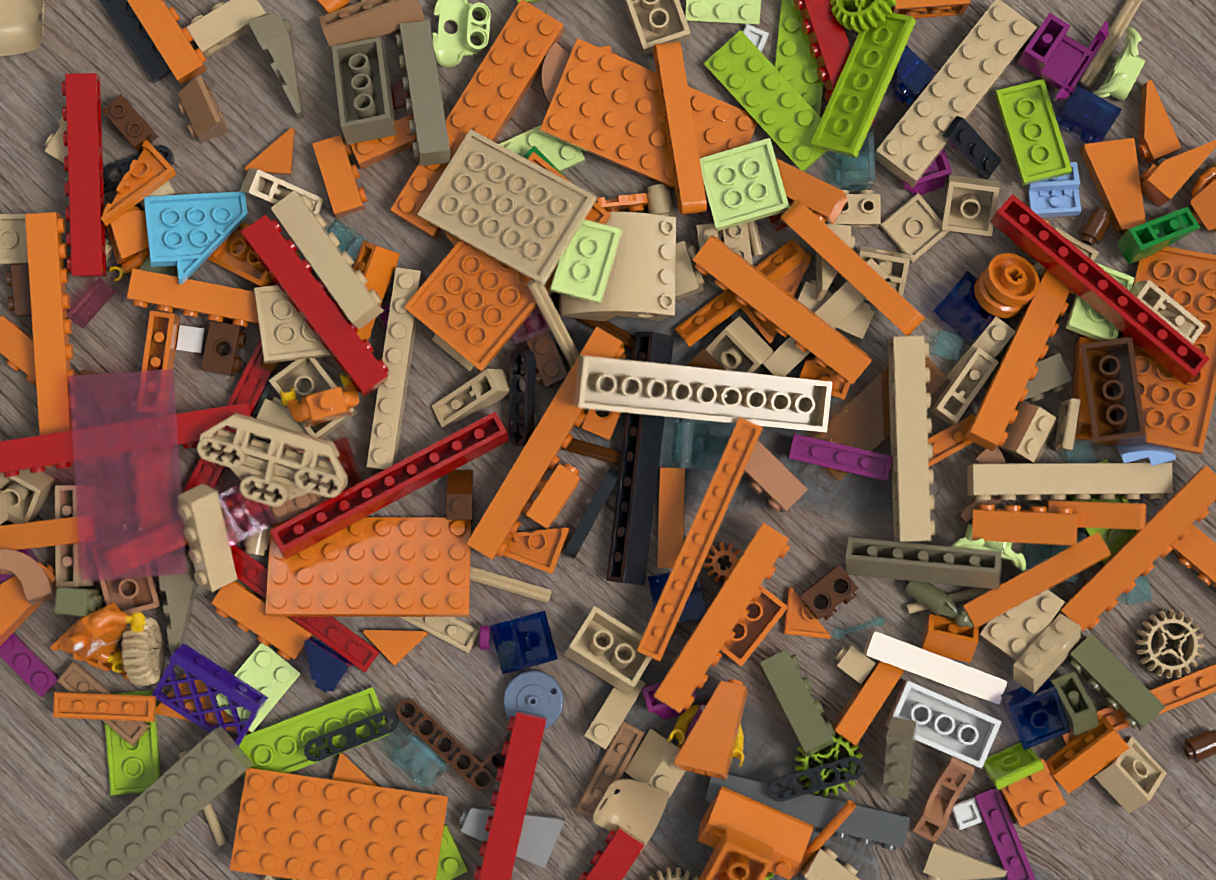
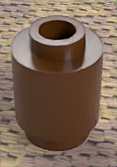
M1093 207L1092 211H1088L1078 231V235L1081 236L1080 240L1090 246L1100 244L1111 223V214L1099 207Z
M1205 730L1185 739L1183 751L1186 757L1197 763L1215 755L1216 730Z

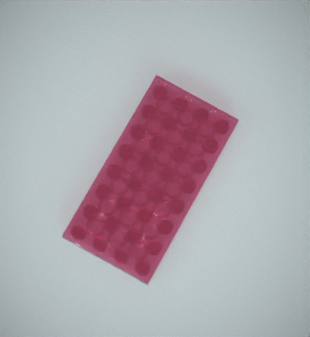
M174 370L69 376L82 582L187 574L185 536L183 532L184 522L178 512L179 501L177 497L182 494Z

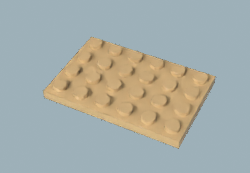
M470 129L417 215L544 286L597 198L586 190Z

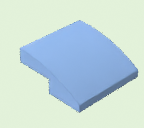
M1070 162L1071 174L1027 185L1029 208L1041 218L1080 215L1081 204L1078 190L1080 180L1077 162Z
M1145 443L1123 446L1115 445L1123 463L1147 457L1149 463L1153 466L1176 459L1174 451L1170 448Z

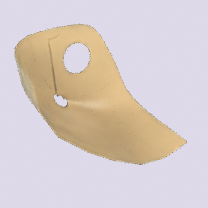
M0 0V56L26 53L40 46L43 37L44 0ZM42 13V21L40 22L38 16Z
M616 780L609 786L593 814V821L609 832L612 828L617 830L621 826L645 842L646 846L662 817L669 799V792L638 780ZM619 789L620 792L614 795L615 790ZM607 798L606 803H605L604 806L599 810L601 804H602V803L604 802V800Z

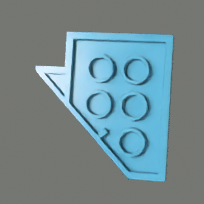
M223 192L147 196L144 198L151 267L177 266L178 283L183 284L247 218L245 193Z

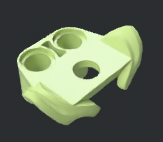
M437 0L434 15H439L438 32L432 33L435 58L441 66L453 67L461 62L463 56L478 54L488 44L491 13L488 6L484 3L470 4L468 0ZM472 12H480L483 16V21H476L472 17ZM447 21L455 22L457 32L454 34L445 32L444 23ZM475 35L479 37L481 45H473L470 41V36Z
M1127 27L1126 45L1118 55L1104 84L1093 92L1094 97L1112 96L1123 102L1128 96L1145 63L1144 59L1138 57L1137 44L1142 39L1134 28Z
M968 524L965 537L963 539L960 538L951 545V547L1000 551L1002 552V560L1012 562L1021 572L1026 571V562L1023 554H1017L1011 550L1013 542L984 541L983 538L972 540V524Z

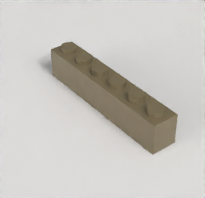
M430 21L401 23L400 34H396L397 49H402L403 55H399L400 69L406 71V76L402 77L404 92L409 91L410 97L405 98L407 113H412L413 117L412 120H409L410 134L416 136V141L412 142L414 157L419 156L420 166L449 163L450 146Z
M849 537L845 562L848 575L999 589L1002 552Z

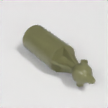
M909 582L905 593L938 616L944 615L955 618L956 624L960 627H974L967 612H959L951 597L928 582Z

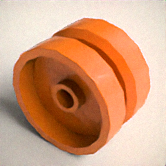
M1003 253L993 258L977 278L974 286L975 297L980 306L988 313L999 318L1015 317L1038 292L1040 285L1039 276L1033 265L1025 258L1016 254Z

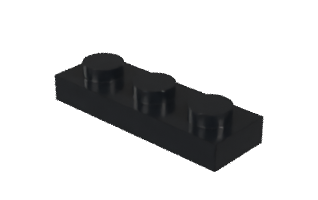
M960 116L954 118L942 135L983 179L988 180L1002 161L967 121Z

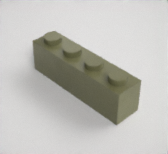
M1092 633L1067 657L1070 660L1069 665L1078 674L1082 672L1088 678L1087 683L1096 692L1101 691L1107 697L1105 699L1107 704L1115 711L1119 709L1125 715L1123 719L1131 728L1135 729L1137 727L1141 731L1165 708Z
M786 649L760 662L761 668L806 757L834 744L832 736L836 735L829 721L824 722L821 716L824 710L819 700L812 699L809 691L813 689L807 677L802 678L797 669L801 668V665L796 655L790 656Z

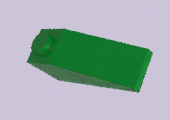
M1185 207L1128 229L1116 244L1128 264L1147 258L1197 231L1200 225L1189 208Z

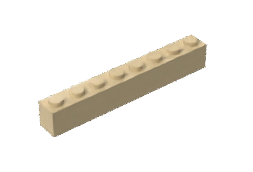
M398 267L395 270L382 359L389 369L387 372L389 376L388 380L378 387L367 467L387 469L395 465L397 461L417 318L405 309L404 306L423 284L424 273L419 270Z
M1150 463L972 464L967 466L968 496H976V501H990L991 496H1000L1001 501L1016 500V496H1025V500H1041V496H1050V500H1066V495H1075V500H1090V495H1100V500H1114L1115 495H1124L1125 500L1140 499V495H1149V499H1165V494L1173 493L1172 463H1160L1153 466Z

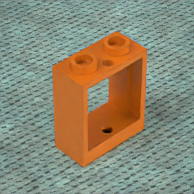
M568 463L565 466L559 464L526 515L549 529L581 481V477L578 476L579 470Z

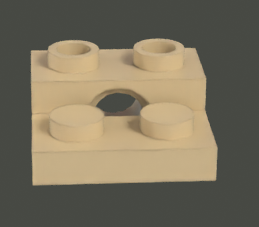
M715 223L696 225L699 250L713 234L720 240L722 238L727 246L753 265L747 223L717 231Z
M861 246L859 256L865 262L872 258L889 275L887 278L890 280L885 279V281L903 297L910 255Z

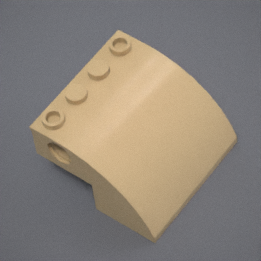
M609 212L612 217L605 225L622 229L623 232L602 302L598 304L559 293V316L595 321H607L616 316L662 321L675 316L676 217L635 212Z

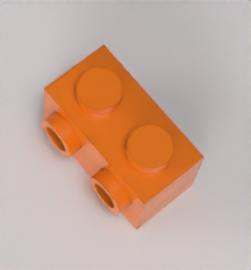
M929 614L922 633L921 649L945 658L971 663L978 644L979 627H960L956 624L955 619Z

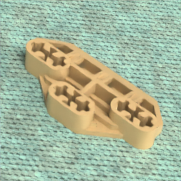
M239 413L230 416L202 433L197 450L203 459L232 469L241 481L240 490L244 497L270 506H281L290 499L311 492L333 498L339 495L348 483V476L337 459L340 454L333 442ZM227 425L232 429H236L237 432L234 433L221 428ZM254 433L253 435L271 440V443L252 439L250 443V434ZM285 443L288 446L305 451L304 454L289 449L285 453L282 452ZM321 454V456L330 458L331 462L321 459L318 464V455ZM309 472V473H310V478H312V480H309V479H308V478H309V475H307V474H305V473ZM331 479L334 480V485L337 486L336 488L332 487L333 483L330 481Z

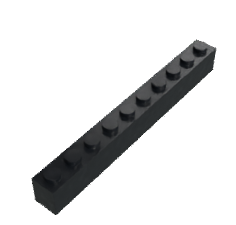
M636 332L632 360L671 364L674 336L657 332ZM626 412L606 581L645 585L665 416Z

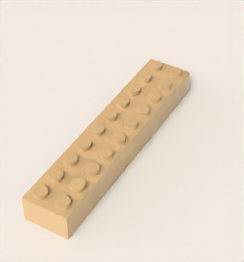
M579 355L574 406L737 423L739 417L759 426L827 432L832 382Z

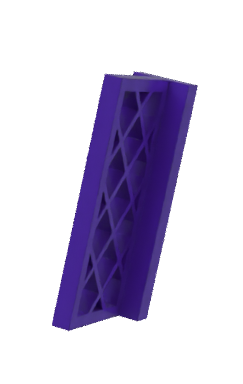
M185 643L172 654L169 665L151 695L156 696V699L209 733L220 726L226 732V727L236 726L239 736L236 740L232 739L238 746H240L259 711L269 698ZM176 664L185 670L186 677L176 679L174 672ZM194 680L205 682L208 691L197 692ZM188 682L191 694L181 695L178 683ZM172 685L175 696L168 697L162 693L163 687ZM222 693L225 695L229 704L219 706L215 694ZM209 695L213 707L203 709L199 697ZM193 698L197 710L190 711L187 709L183 700ZM244 707L250 711V717L240 720L237 708ZM231 709L234 721L224 722L221 711ZM215 712L218 724L207 722L205 713Z

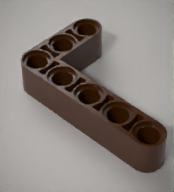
M407 698L397 705L396 714L398 718L471 786L479 791H485L496 782L499 766L494 764L493 756L496 753L503 752L505 741H510L512 731L482 761L417 700ZM405 703H410L414 706L415 714L413 716L407 717L403 714L402 707ZM428 720L432 722L434 726L432 733L425 734L422 732L420 727L422 721ZM446 737L452 741V748L450 750L444 751L439 747V740ZM460 755L469 756L471 760L469 767L462 768L459 766L457 759ZM479 772L487 773L490 778L489 783L480 785L476 781V774Z

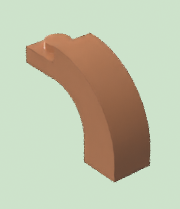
M0 549V575L7 574L19 578L22 582L26 599L32 606L56 598L55 589L50 577L35 560L19 551Z

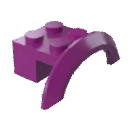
M1049 13L1017 63L1060 89L1054 101L1067 99L1107 38L1108 22H1104L1089 47L1086 48L1066 35L1070 28L1069 24Z

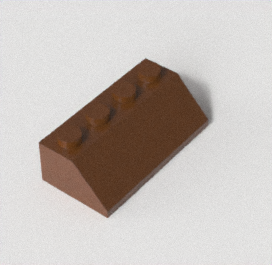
M1132 337L1080 344L1094 444L1123 446L1146 443V430Z

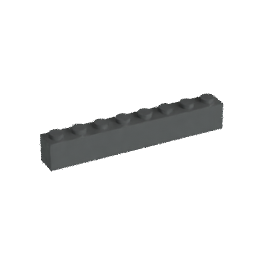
M728 773L727 780L709 777L705 794V801H709L710 806L720 787L723 786L813 825V831L819 833L848 802L815 793L777 802L770 798L767 787L770 782ZM775 784L776 788L772 790V793H777L779 797L783 796V791L786 789H791V794L796 792L794 788ZM854 803L856 805L854 811L832 834L847 839V835L855 836L858 842L870 845L872 841L882 843L881 847L896 851L897 847L904 848L910 817Z

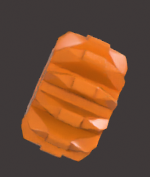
M723 541L719 542L720 551H717L715 546L711 545L710 550L714 555L712 556L707 553L706 558L711 559V563H704L703 568L712 566V570L706 575L710 577L716 572L717 575L714 580L716 583H719L721 575H724L725 583L728 575L739 560L736 559V556L742 550L739 548L732 553L733 543H729L727 550H724ZM723 555L727 556V561L731 563L729 568L725 567V570H721V564L717 563L719 557L723 559Z

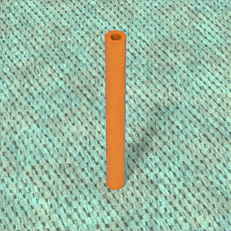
M849 800L806 848L802 861L793 876L800 872L854 811L856 805Z

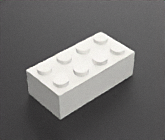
M904 679L884 726L889 728L891 717L917 721L915 740L982 768L1002 721Z

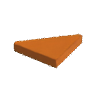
M290 128L251 161L245 167V171L248 172L249 168L259 169L268 174L292 175L295 129Z
M788 588L786 604L788 608L785 613L783 634L830 639L831 635L825 630L794 589Z
M406 630L363 631L366 637L394 666L429 634L427 631Z

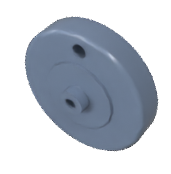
M538 670L525 671L515 676L507 685L503 696V706L509 720L511 716L516 717L517 711L547 717L545 729L557 721L564 705V696L559 683L551 675Z

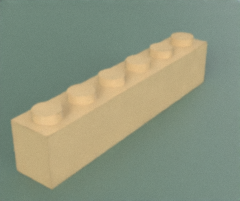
M293 190L271 207V209L349 320L361 329L384 311L379 304L382 300L374 289L370 291L365 284L368 280L360 270H354L352 264L355 263L347 251L342 253L338 245L341 242L333 232L328 233L324 228L327 225L326 221L319 213L314 214L311 209L314 205L307 195L301 196Z

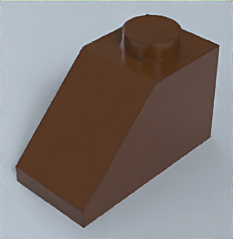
M453 470L448 473L447 520H474V470Z

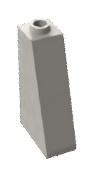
M472 806L470 811L464 810L459 824L463 825L461 832L487 842L489 832L485 831L488 816L493 817L495 808ZM526 812L516 856L545 868L565 818Z

